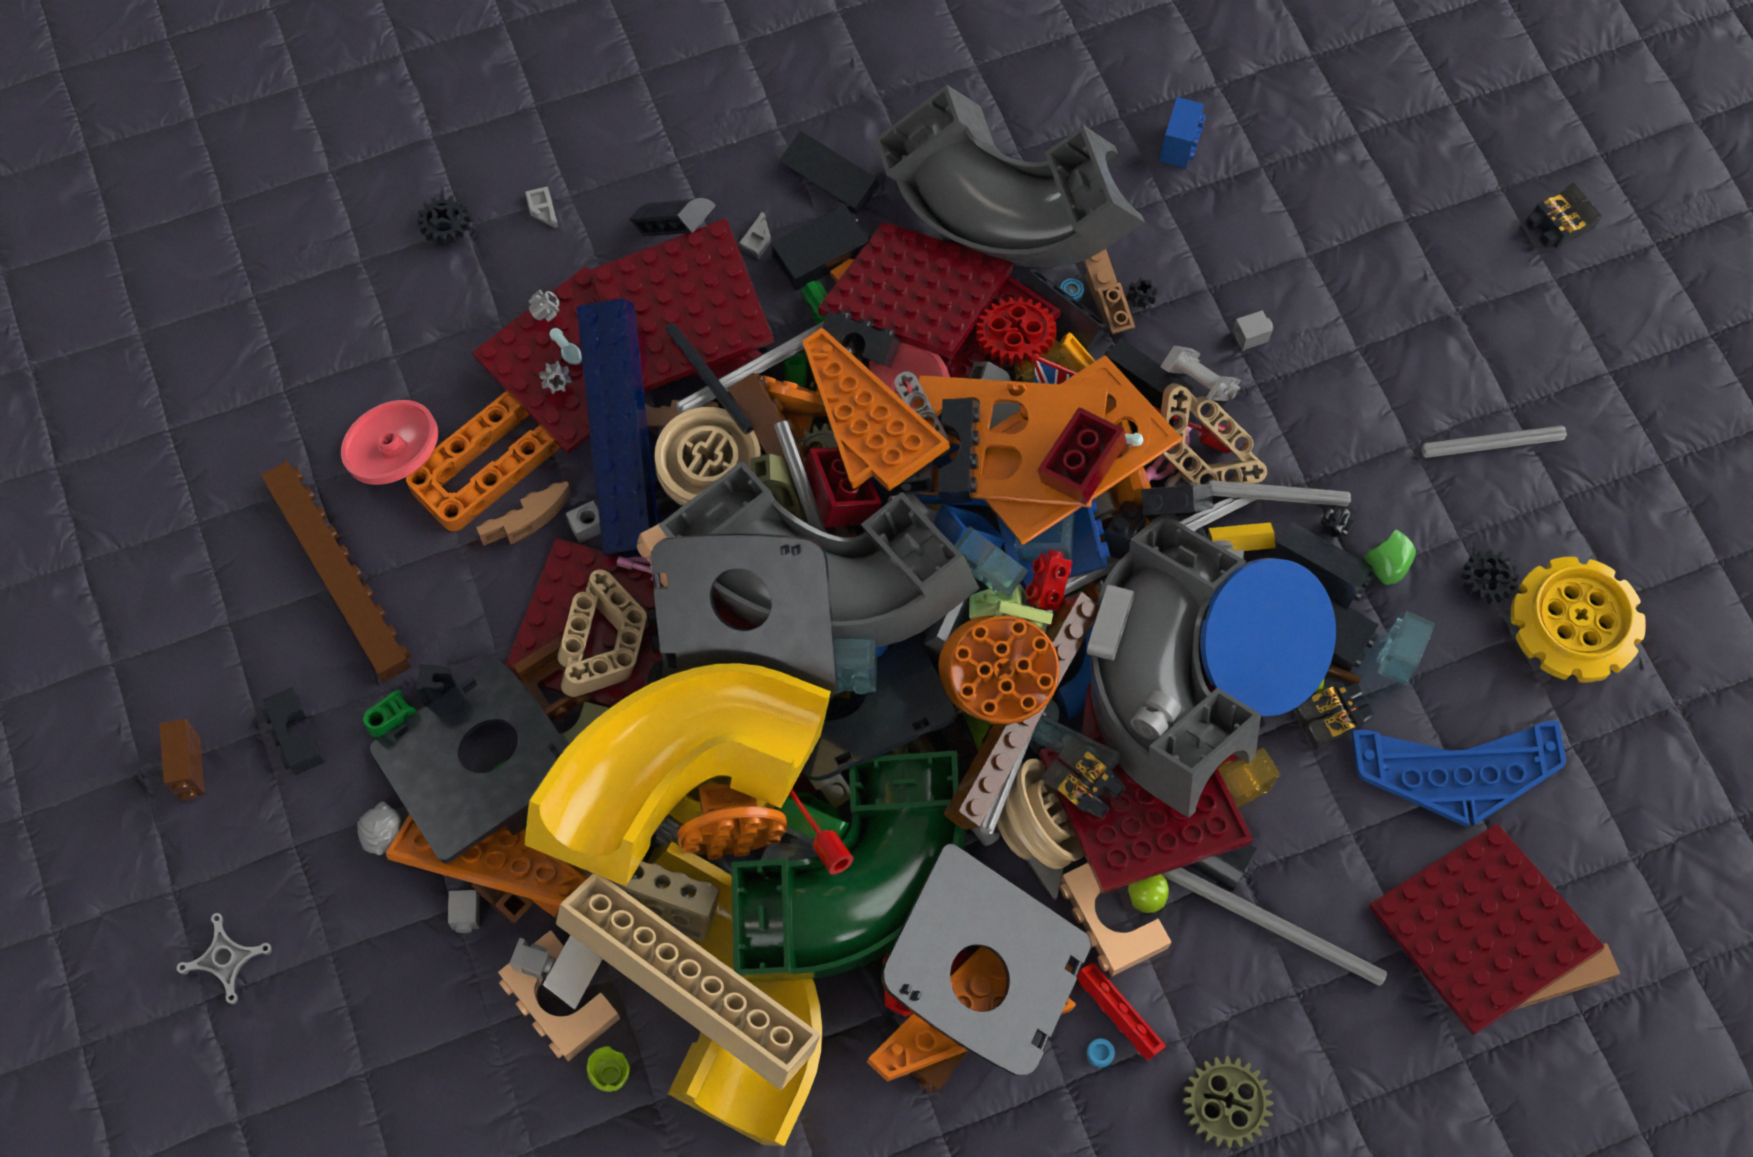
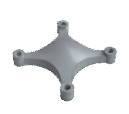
M215 913L211 917V921L214 924V938L211 946L198 959L188 963H179L177 971L182 975L193 970H202L214 974L225 986L226 1001L233 1005L238 1001L234 986L239 970L251 958L261 954L269 955L272 948L268 943H263L256 947H245L233 942L224 931L222 915Z

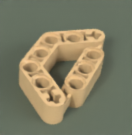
M1176 383L1170 384L1165 388L1160 414L1168 423L1172 416H1178L1179 421L1173 428L1182 436L1183 441L1175 445L1173 450L1162 455L1177 470L1181 471L1193 483L1197 482L1198 484H1200L1201 476L1206 473L1209 474L1208 481L1255 484L1265 479L1267 475L1265 464L1251 452L1254 445L1253 439L1215 401L1203 396L1196 398L1186 387ZM1181 393V398L1173 399V395ZM1208 403L1210 406L1208 413L1201 415L1200 409L1202 405ZM1171 407H1174V408L1179 407L1180 410L1178 411V410L1173 409V408H1171ZM1189 412L1193 413L1239 459L1207 465L1185 444ZM1222 420H1226L1227 426L1225 430L1219 432L1218 424ZM1239 437H1243V445L1236 449L1235 441ZM1192 457V464L1188 468H1183L1184 459ZM1233 469V476L1229 480H1225V472Z
M596 570L591 573L586 592H579L574 596L558 652V661L562 666L566 667L561 689L566 695L571 697L580 696L628 680L637 660L647 619L646 612L616 579L605 570ZM595 607H597L618 630L613 651L582 660Z

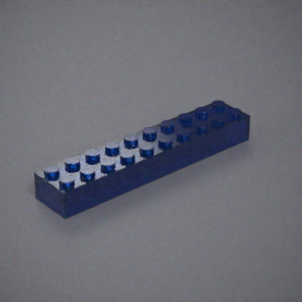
M618 298L576 306L603 555L607 556L639 554L637 541L640 534L658 525L634 303L625 298Z

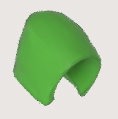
M1396 529L1378 547L1370 548L1363 559L1372 566V572L1383 584L1392 585L1401 581L1407 574L1415 558L1416 550L1413 543Z

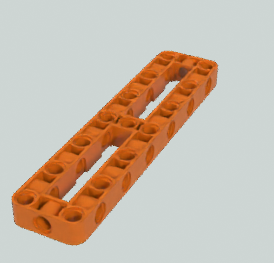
M506 391L437 446L421 467L406 476V482L412 495L445 529L453 532L459 531L561 447L539 425L533 431L529 430L508 448L509 451L495 462L491 461L470 479V482L457 493H448L442 487L529 416ZM496 418H501L498 422H492ZM457 449H464L460 453H454ZM528 450L534 451L532 454L529 455L524 454ZM419 480H425L422 484H415ZM496 481L494 485L486 486L488 482ZM451 513H458L455 517H447Z

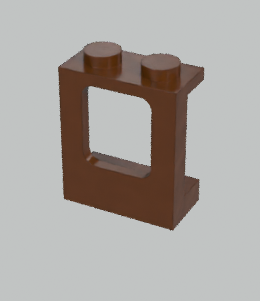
M558 638L513 665L516 675L542 707L551 722L564 718L569 710L575 706L584 705V702H588L591 696H593V691L576 697L567 695L550 705L538 688V684L560 670L565 671L566 667L562 666L558 661V652L561 645Z

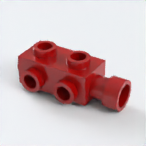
M1048 549L1047 554L1040 552L1039 557L1033 561L1032 583L1027 585L1025 590V596L1028 598L1026 603L1033 605V608L1045 611L1059 610L1064 599V591L1073 562L1063 558L1064 553Z

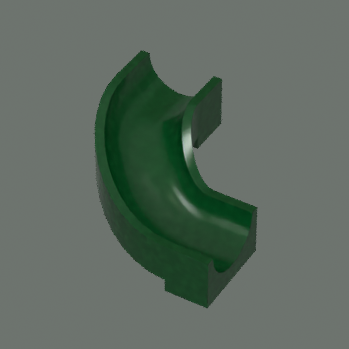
M957 750L883 755L849 768L850 807L853 814V822L848 835L842 842L853 856V862L841 873L830 874L818 856L797 861L773 859L731 862L734 971L750 983L822 978L861 967L890 952L940 849L948 844H954L962 850L964 849L966 830H963L943 815L962 782L960 775L964 770L963 762Z

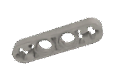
M902 372L897 375L894 383L900 398L909 406L916 399L923 400V406L913 410L924 420H934L932 427L949 441L916 376L911 372ZM906 381H908L913 391L910 394L903 385ZM949 448L948 450H946L944 453H942L941 455H939L938 457H941V456H944L945 454H947L948 451L950 450V448Z

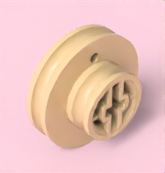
M716 407L694 408L676 416L662 430L655 447L658 480L667 495L681 506H684L741 461L751 469L750 458L760 456V446L754 431L745 435L725 409Z
M1038 759L1025 761L1018 769L997 821L998 828L1007 845L1019 857L1025 860L1036 857L1041 863L1050 868L1062 869L1069 865L1071 861L1079 860L1085 855L1043 762Z

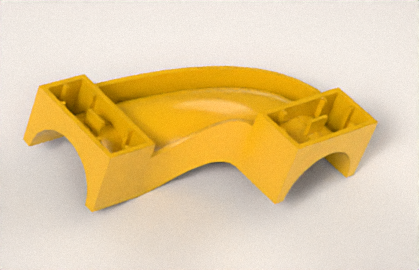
M740 663L696 667L672 674L645 686L600 715L563 751L529 800L524 845L627 886L647 853L651 837L658 826L686 794L707 779L721 775L731 776V789L781 808L821 736L831 691L779 671Z
M672 841L654 848L647 862L648 864H658L665 870L674 873L680 872L691 879L699 882L706 881L719 888L716 917L705 942L688 938L734 971L732 876L693 853H684L683 849ZM813 979L751 983L821 1034L812 1056L782 1090H779L700 1031L698 1041L692 1043L668 1095L762 1145L785 1146L810 1092L821 1054V1010Z

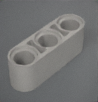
M1107 585L1090 636L1087 654L1111 661L1114 660L1132 606L1134 591Z

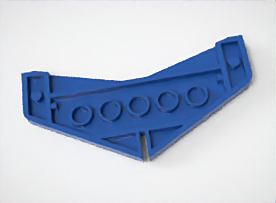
M1545 721L1534 725L1532 728L1467 750L1453 751L1382 736L1379 732L1370 730H1353L1351 733L1356 772L1361 780L1465 827L1470 825L1466 803L1469 805L1473 827L1559 772L1566 763L1559 721Z

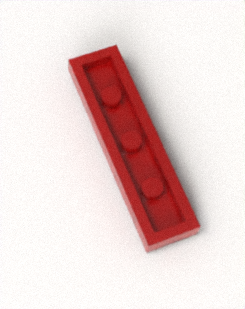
M1094 962L1078 972L1077 980L1080 982L1081 987L1089 992L1098 1003L1099 1008L1107 1013L1116 1024L1118 1030L1126 1035L1135 1046L1136 1051L1144 1056L1147 1061L1166 1047L1163 1041Z

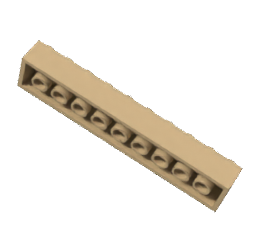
M593 873L560 904L556 925L779 1090L786 1086L814 1053L821 1036L820 1033L608 879Z

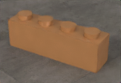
M1603 944L1605 947L1602 952L1514 1010L1607 982L1617 977L1620 972L1608 944Z

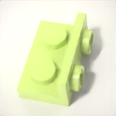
M1016 579L970 595L969 617L972 620L983 616H994L998 599L1022 605V599L1026 597L1025 591Z
M998 599L994 617L1012 616L1027 620L1039 627L1044 633L1047 624H1051L1053 614L1049 611Z

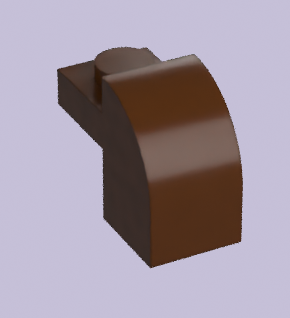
M475 883L470 885L494 910L514 924L533 904L531 900L523 896Z

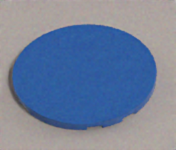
M1264 558L1248 562L1237 568L1230 574V577L1224 584L1216 589L1208 603L1210 607L1206 619L1202 622L1200 635L1203 667L1210 684L1215 689L1223 690L1260 713L1261 716L1280 715L1293 710L1305 702L1323 681L1332 661L1335 648L1336 623L1334 610L1325 588L1317 577L1308 569L1295 562L1276 558Z

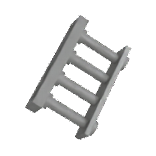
M1174 345L1160 366L1167 372L1187 374L1210 389L1206 396L1209 400L1228 401L1229 398L1233 399L1240 390L1238 384L1241 380L1234 377L1218 376L1199 363L1198 357L1200 353L1192 348Z

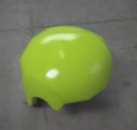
M1160 874L1129 884L1128 893L1135 909L1144 913H1155L1165 906L1169 895V887L1165 877Z
M604 1046L594 1050L589 1056L587 1074L590 1082L597 1089L606 1092L617 1091L629 1079L630 1066L623 1053L613 1050L610 1046Z

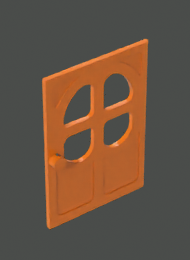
M1106 355L1061 383V385L1108 387L1107 397L1116 402V407L1105 414L1104 419L1115 425L1123 420H1131L1138 427L1137 433L1143 436V443L1140 446H1132L1123 457L1115 460L1092 495V500L1183 441L1182 436L1174 430ZM1020 406L1018 412L989 431L1003 434L1019 433L1028 423V413L1023 406ZM988 448L985 452L982 477L992 480H1005L1011 477L1021 465V455L1016 450L1010 448ZM959 450L949 456L951 461L956 458ZM984 499L1022 546L1081 508V506Z
M920 375L919 383L937 417L942 413L943 399L973 398L980 403L981 422L976 423V430H979L980 444L975 446V454H978L979 467L974 469L978 490L977 493H973V498L1081 507L1092 506V497L1087 505H1084L1042 484L1038 468L1078 407L1104 419L1108 387ZM916 399L914 409L922 407L924 401ZM999 402H1012L1023 406L1028 413L1026 427L1016 434L990 432L994 405ZM925 419L931 426L934 425V420ZM947 434L950 444L961 445L955 437ZM990 447L1014 449L1022 457L1021 465L1014 475L1005 480L985 479L982 477L986 450ZM934 464V466H935V480H934V481H935V489H934V492H929V493H916V494L939 495V494H938V475H939V468H938L935 464Z

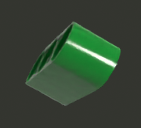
M787 796L781 808L777 807L776 810L786 816L789 829L814 839L817 834L793 799ZM801 802L821 831H835L841 841L845 839L851 823Z

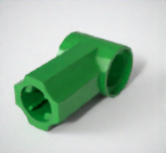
M812 281L802 289V295L811 308L817 325L826 318L818 315V307L828 294L820 281Z

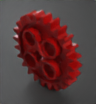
M1010 297L1009 303H1005L1004 300L1000 299L999 306L992 303L991 310L984 309V316H979V323H976V339L979 341V348L984 349V355L991 353L992 361L1000 358L1001 365L1006 360L1009 361L1010 366H1013L1015 361H1018L1019 365L1023 366V360L1033 364L1032 355L1034 353H1039V356L1042 357V353L1048 354L1049 347L1054 346L1056 322H1054L1053 314L1048 315V308L1041 309L1040 302L1032 305L1031 298L1026 303L1023 302L1022 297L1019 298L1018 302H1014V299Z

